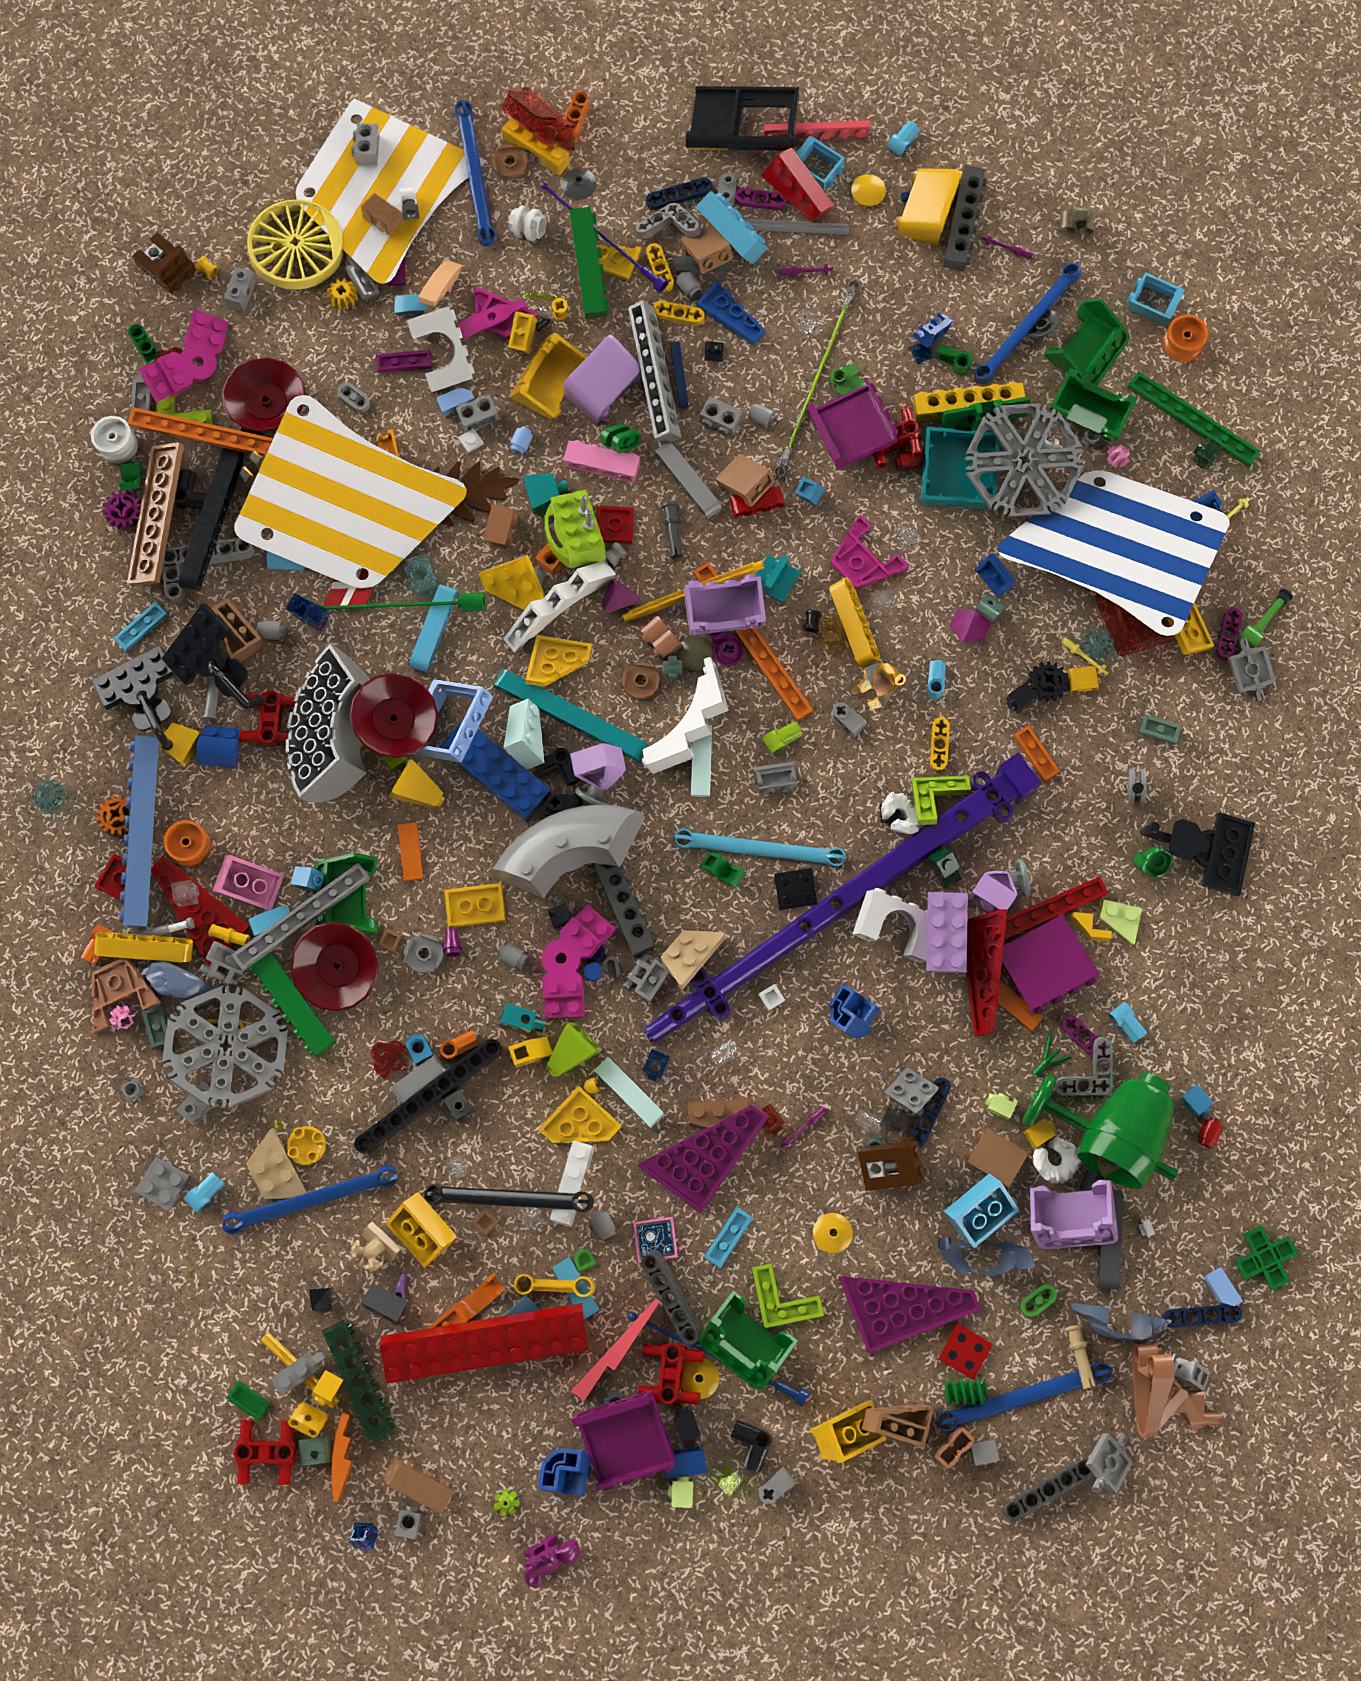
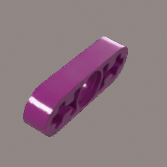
M740 188L735 193V202L740 206L782 210L786 205V198L779 192ZM742 194L745 195L744 200H741ZM762 196L765 198V202L758 203L755 199ZM777 199H780L779 204H776Z
M1230 608L1224 614L1216 648V654L1222 660H1228V657H1231L1235 652L1243 616L1238 608ZM1235 613L1237 618L1233 621V625H1229L1231 622V616L1229 615ZM1231 630L1234 633V637L1227 638L1224 635V631ZM1226 643H1229L1227 647L1229 652L1224 655L1221 649L1225 647Z
M1066 1016L1061 1021L1062 1030L1093 1059V1047L1090 1050L1087 1047L1098 1037L1075 1016ZM1066 1020L1069 1021V1022H1070L1071 1020H1073V1021H1074L1073 1026H1074L1076 1029H1078L1079 1026H1080V1027L1082 1028V1030H1080V1031L1076 1034V1036H1074L1073 1033L1076 1032V1031H1075L1073 1028H1069V1029L1066 1028V1026H1067ZM1081 1033L1089 1035V1043L1083 1044L1079 1040ZM1102 1042L1101 1045H1098V1048H1103V1057H1107L1108 1055L1104 1054V1048L1107 1046Z

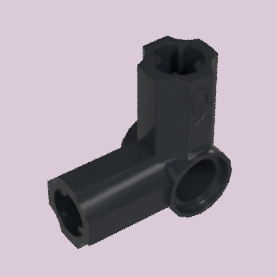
M187 469L180 470L174 501L179 508L188 507L202 510L207 493L193 491L197 475L195 472ZM181 496H186L183 500H179Z
M562 747L545 756L544 763L535 767L540 778L555 770H559L566 787L581 781L580 778L574 776L572 760L568 750ZM565 754L567 758L565 761L560 762L557 760L558 756Z
M737 1419L731 1437L751 1445L743 1467L760 1473L772 1443V1435L767 1430H762ZM758 1435H766L768 1437V1444L760 1445L757 1442Z

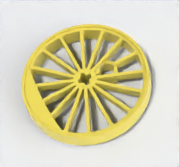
M286 200L266 208L253 221L247 237L248 255L254 270L268 283L284 289H306L324 282L338 269L345 252L342 249V231L336 218L326 208L306 200ZM304 206L316 208L317 211L301 231L305 213L303 210ZM300 211L295 234L290 212ZM321 211L325 220L321 226L326 224L328 234L315 236L323 231V229L317 226L313 230H309L315 223L314 217ZM287 213L292 235L277 216ZM274 219L286 235L266 224ZM261 229H264L279 238L259 236L258 233ZM330 240L331 245L317 244V242ZM255 241L271 243L270 246L254 249ZM312 249L332 252L333 259L331 260ZM269 252L272 254L260 262L255 258V255ZM306 253L328 265L320 271ZM301 255L317 274L305 277L300 258ZM290 257L286 278L275 276ZM295 257L298 258L302 274L301 279H290ZM274 260L279 261L271 272L263 268Z

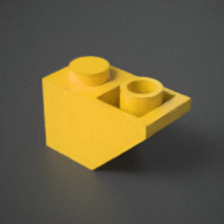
M547 1037L526 1040L508 1047L516 1068L550 1057L553 1053Z

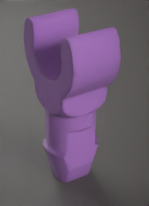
M401 1274L393 1294L396 1295V1293L400 1292L402 1299L405 1300L406 1293L404 1291L407 1276L406 1274Z

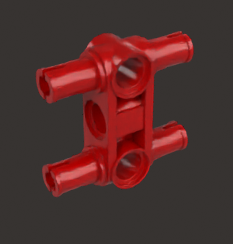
M903 407L900 410L903 422L895 424L899 433L896 434L898 442L872 454L878 469L887 466L884 454L886 452L909 446L913 458H920L923 455L920 445L921 434L919 426L913 418L910 407Z
M273 690L263 692L261 695L245 694L250 700L256 696H262L265 699V704L260 707L257 731L240 730V742H256L258 745H264L269 748L286 744L289 733L281 732L280 721H282V712L285 707L294 708L296 704L294 701L295 697L285 696V694L277 693ZM277 698L274 704H268L270 699ZM268 734H273L272 739L265 740Z
M644 1344L643 1356L661 1359L660 1378L657 1387L640 1385L638 1394L652 1390L656 1402L660 1404L678 1406L681 1403L699 1405L701 1394L699 1392L684 1391L682 1389L684 1363L686 1361L704 1363L705 1351L687 1349V1346L680 1344ZM674 1347L679 1352L676 1359H672L669 1355L670 1350ZM668 1389H671L674 1393L671 1401H667L665 1398V1392Z
M240 1420V1437L236 1441V1447L233 1452L235 1463L238 1465L237 1484H249L250 1465L252 1463H277L279 1465L278 1485L291 1484V1465L295 1463L297 1451L295 1447L296 1441L293 1439V1428L289 1425V1420H281L280 1439L268 1442L254 1441L252 1439L253 1420ZM243 1446L249 1449V1455L246 1458L240 1453ZM284 1446L290 1449L291 1453L288 1458H284L281 1454Z

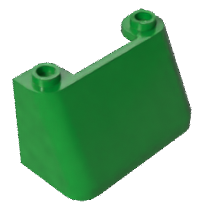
M1070 368L1050 408V411L1056 409L1053 416L1056 417L1059 411L1064 419L1101 435L1104 440L1109 442L1117 440L1137 397L1129 394L1127 398H1122L1123 394L1121 393L1116 395L1085 381L1086 378L1083 376L1080 379L1077 376L1078 371Z
M733 1290L699 1335L698 1342L702 1348L750 1386L758 1390L763 1389L780 1368L798 1340L787 1332H779L774 1336L743 1312L746 1308V1302L741 1295Z

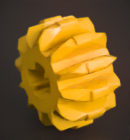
M344 278L342 282L337 279L336 284H330L331 288H327V298L333 307L337 306L341 310L345 306L348 310V304L354 306V301L358 299V291L351 281L347 282Z

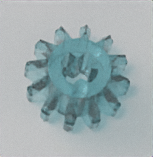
M1095 627L1093 631L1089 629L1086 632L1087 635H1084L1082 638L1084 642L1081 646L1086 648L1084 653L1091 652V658L1095 654H1097L1098 659H1101L1102 655L1107 657L1109 651L1113 650L1111 644L1114 643V639L1109 638L1111 632L1106 634L1104 633L1105 628L1099 631L1098 627Z
M44 779L43 784L37 782L38 788L32 789L35 793L31 796L35 801L34 805L40 807L42 811H46L47 808L49 811H53L54 805L60 808L59 801L65 802V799L61 797L66 794L64 790H61L63 786L60 783H56L54 779L50 782Z

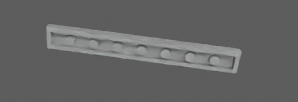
M357 863L231 955L241 970L245 971L370 880V877L361 865Z

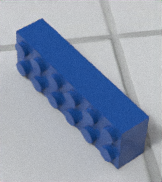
M462 722L439 746L440 748L450 749ZM478 729L462 762H454L526 823L542 807L548 797L552 795L551 790Z

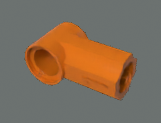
M100 924L96 925L92 930L91 940L81 956L82 959L96 966L102 956L95 955L94 953L95 934L98 932L116 933Z
M471 1030L451 1041L443 1042L440 1046V1052L444 1060L454 1061L458 1056L480 1045L474 1032ZM447 1047L455 1049L452 1055H446L444 1050Z

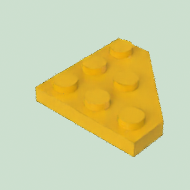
M528 555L478 573L487 592L523 610L526 609L530 602L546 597Z
M537 635L525 684L545 687L588 664L592 644Z
M578 1086L538 1130L553 1144L572 1143L573 1140L581 1143L610 1141L622 1128V1125Z

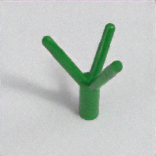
M1048 1034L1043 1061L1033 1071L1037 1077L1049 1065L1071 1058L1070 1055L1053 1059L1061 1051L1060 1047L1048 1057L1052 1038L1051 1034Z

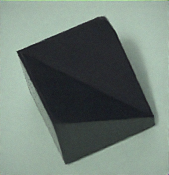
M566 903L548 910L553 929L566 925L571 919Z
M331 1288L309 1289L312 1310L332 1309Z

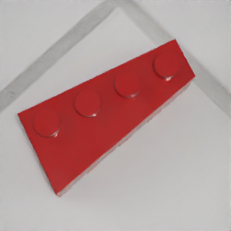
M792 147L778 154L761 174L770 185L811 222L823 217L834 206Z

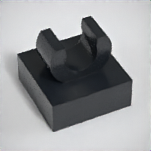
M706 341L704 360L722 361L724 342Z

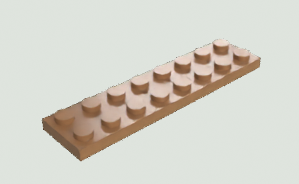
M180 442L151 447L127 584L132 587L160 583L184 445Z

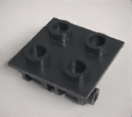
M812 868L774 873L779 910L817 904Z

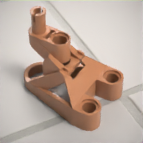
M1155 1343L1133 1345L1132 1370L1136 1424L1139 1435L1142 1438H1154L1157 1431L1162 1428L1173 1413H1181L1190 1429H1202L1206 1425H1222L1223 1422L1219 1421L1223 1420L1220 1412L1204 1413L1205 1398L1202 1390H1185L1175 1380V1367L1172 1355H1159L1158 1347ZM1151 1378H1153V1380H1152V1388H1151V1395H1150Z

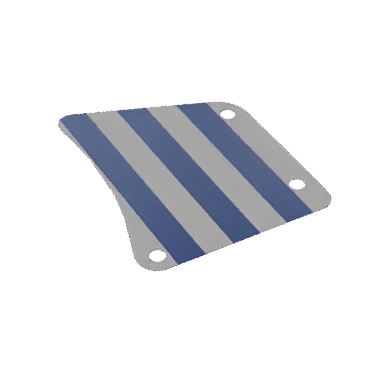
M1091 471L1077 479L1066 504L1063 503V506L1059 508L1054 503L1053 508L1055 512L1050 515H1038L1029 518L999 544L998 552L1002 557L1010 561L1056 574L1095 591L1124 608L1155 632L1171 636L1182 630L1230 523L1224 513L1111 472ZM1102 477L1106 480V484L1103 487H1097L1093 482L1094 479ZM1195 511L1199 512L1203 516L1202 520L1193 521L1190 518V514ZM1164 617H1170L1174 620V625L1172 627H1164L1161 624V620Z

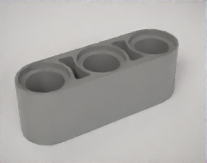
M434 1055L397 1082L391 1088V1091L402 1104L448 1069L438 1055Z

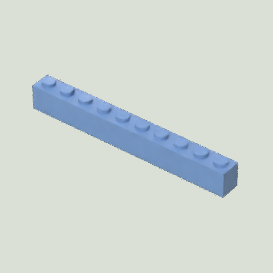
M135 735L134 741L130 742V752H133V760L129 759V771H132V778H128L127 790H131V796L127 797L126 808H130L129 816L125 817V827H128V835H124V846H127V854L123 853L122 865H126V873L122 872L121 884H125L124 892L121 891L120 903H124L123 911H119V922H122V928H147L159 746L157 737Z

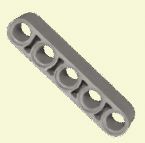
M670 441L654 451L655 457L661 460L662 466L673 475L674 481L681 485L684 489L683 492L689 499L693 500L694 506L700 513L702 512L705 515L706 520L722 510L721 504Z

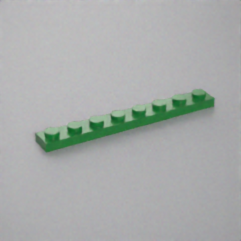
M1140 371L1137 372L1128 384V389L1245 466L1250 467L1261 452Z

